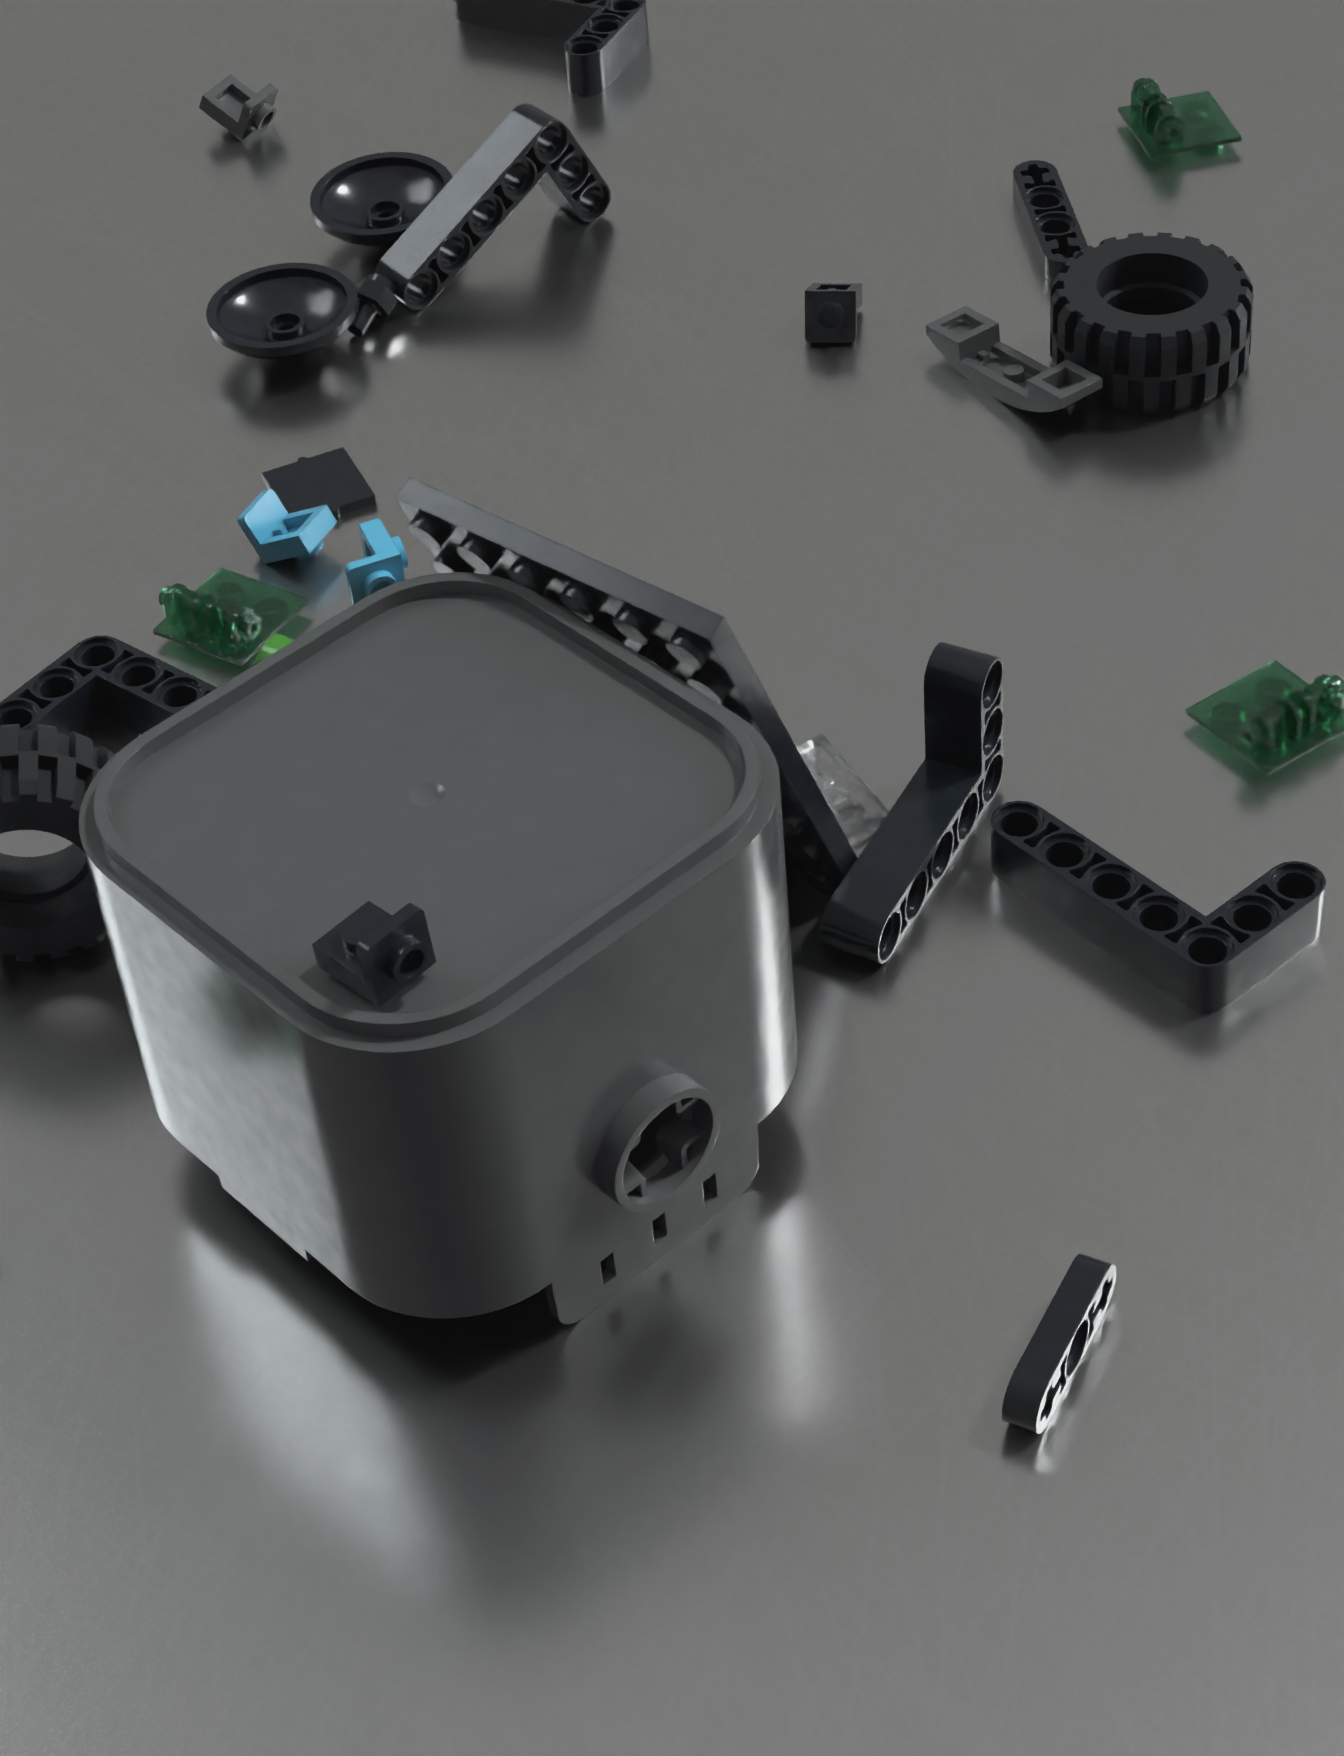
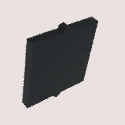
M344 447L310 458L300 457L297 462L262 473L263 482L268 490H274L288 514L327 505L335 519L338 520L341 517L340 515L377 504L375 494Z

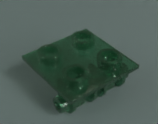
M1140 78L1133 84L1131 105L1118 108L1119 114L1149 159L1155 157L1171 158L1178 153L1198 149H1218L1224 144L1240 142L1242 140L1241 135L1209 91L1167 98L1164 93L1160 92V87L1154 79Z
M221 567L196 591L190 590L187 586L180 583L165 586L159 594V604L161 607H164L166 618L153 629V633L243 666L274 633H278L309 603V598Z
M1274 660L1188 707L1185 714L1266 775H1269L1344 732V709L1342 708L1344 680L1338 675L1330 677L1323 674L1315 678L1312 684H1308L1281 663Z

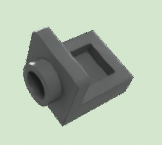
M230 74L202 95L199 109L242 141L256 129L262 131L271 123L276 113L273 105L278 89L270 83L256 94Z

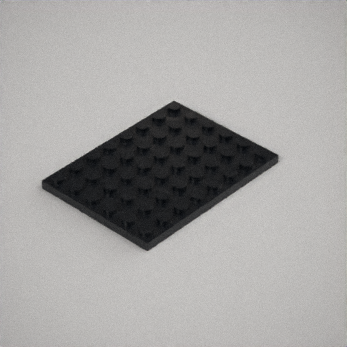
M409 477L394 498L411 521L407 526L410 533L426 545L434 555L435 559L432 565L438 573L468 572L492 575L521 584L540 596L544 594L735 713L755 728L770 746L779 769L785 866L788 864L803 871L801 873L802 878L816 890L827 895L834 893L858 857L724 616Z

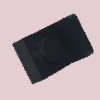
M812 283L805 290V340L807 342L853 343L856 340L857 310L862 305V283Z
M368 901L312 944L318 967L379 1007L408 984L416 981L424 971L436 963L425 913L412 903L406 904L394 915H391Z

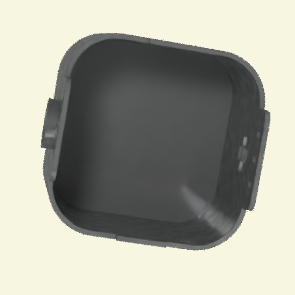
M468 572L431 574L389 585L363 598L149 729L116 753L99 770L90 783L80 807L79 834L150 1092L160 1120L182 1145L219 1175L222 1188L307 1261L312 1257L316 1258L363 1298L383 1308L410 1316L448 1319L470 1317L500 1310L518 1303L544 1288L550 1314L563 1324H572L590 1314L736 1200L753 1181L759 1168L757 1124L772 1112L787 1092L794 1077L798 1056L780 779L775 756L761 734L741 717L544 594L540 596L531 589L508 579ZM366 902H372L391 915H394L406 904L412 903L425 913L436 963L424 971L416 981L408 984L382 1006H377L318 967L312 944ZM665 1108L677 1112L676 1116L662 1125L656 1132L657 1152L646 1163L636 1169L628 1160L630 1151L639 1144L642 1131ZM707 1180L708 1190L704 1192L703 1182ZM657 1218L658 1229L653 1232L652 1221ZM606 1258L607 1268L601 1272L600 1262Z

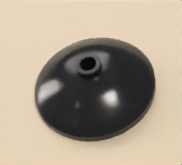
M383 152L358 157L333 168L316 183L310 197L312 216L316 224L323 231L344 242L363 246L392 245L452 179V175L438 161L420 154Z
M282 263L248 271L224 284L210 299L206 310V317L211 335L224 347L251 358L289 359L315 352L338 339L353 323L358 313L359 304L354 284L339 271L311 263Z

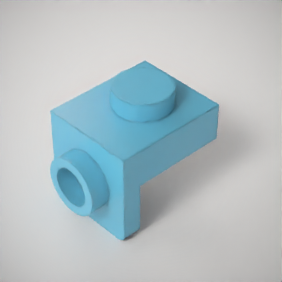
M272 489L262 491L237 518L238 525L264 564L293 557L297 561L310 558L323 548L324 541L322 539L337 523L327 505L288 514Z
M380 518L358 524L364 558L350 562L345 566L352 605L382 588L405 580L403 569L408 567V560L403 543L399 536L390 537Z

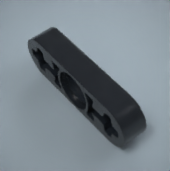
M1081 1253L1075 1257L1011 1376L1002 1406V1420L1004 1422L1037 1434L1044 1431L1107 1311L1116 1282V1265Z

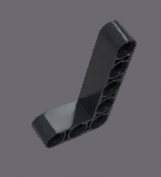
M453 0L455 16L459 22L565 42L564 55L568 89L577 96H594L605 91L649 44L646 0Z
M524 103L518 105L506 116L384 254L376 266L375 274L386 277L396 286V293L394 295L398 301L412 310L424 309L438 297L537 183L550 201L584 222L596 221L605 213L611 200L609 186L564 123L531 104Z
M107 635L93 636L76 644L1 701L0 726L19 724L20 730H37V724L55 726L58 734L70 736L71 732L74 731L86 736L104 721L110 719L142 735L217 687L114 637Z
M945 642L939 643L934 648L924 676L925 760L829 900L820 926V941L824 946L881 964L887 962L993 800L1000 785L1004 769V664L1001 657Z
M1027 801L1007 802L1000 805L992 813L991 868L1001 881L1171 998L1195 1012H1218L1228 1007L1315 942L1321 934L1326 879L1317 867L1306 862H1283L1273 867L1209 915L1205 916L1036 804Z

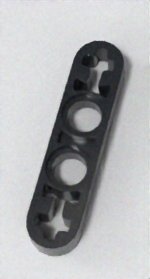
M1030 160L1022 162L1013 170V196L1042 272L1048 280L1053 282L1065 263L1070 258H1075L1078 252L1088 247L1055 166L1046 161Z

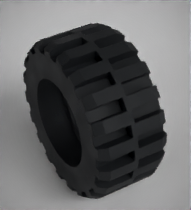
M1158 232L1157 236H1144L1143 233L1128 234V237L1117 240L1116 237L1102 240L1099 246L1095 248L1089 245L1080 250L1075 258H1070L1065 263L1051 286L1050 356L1052 358V365L1055 366L1065 360H1069L1103 378V388L1086 397L1089 401L1098 405H1102L1104 402L1112 404L1115 410L1129 412L1130 408L1143 409V413H1158L1159 409L1172 408L1174 412L1187 409L1190 403L1198 402L1200 405L1206 403L1217 395V391L1224 393L1244 372L1248 364L1254 300L1251 280L1233 256L1227 257L1224 250L1216 245L1210 244L1205 246L1201 243L1200 239L1190 236L1181 239L1173 237L1172 233Z
M19 724L0 726V834L17 830H36L58 835L73 843L58 852L36 857H18L0 853V956L1 954L16 955L17 961H35V956L51 954L52 959L69 956L72 953V948L81 945L86 950L100 943L104 939V931H106L79 834V813L84 795L99 770L115 754L104 746L97 750L94 749L93 740L74 731L71 732L70 736L58 734L57 728L49 725L37 724V730H20Z

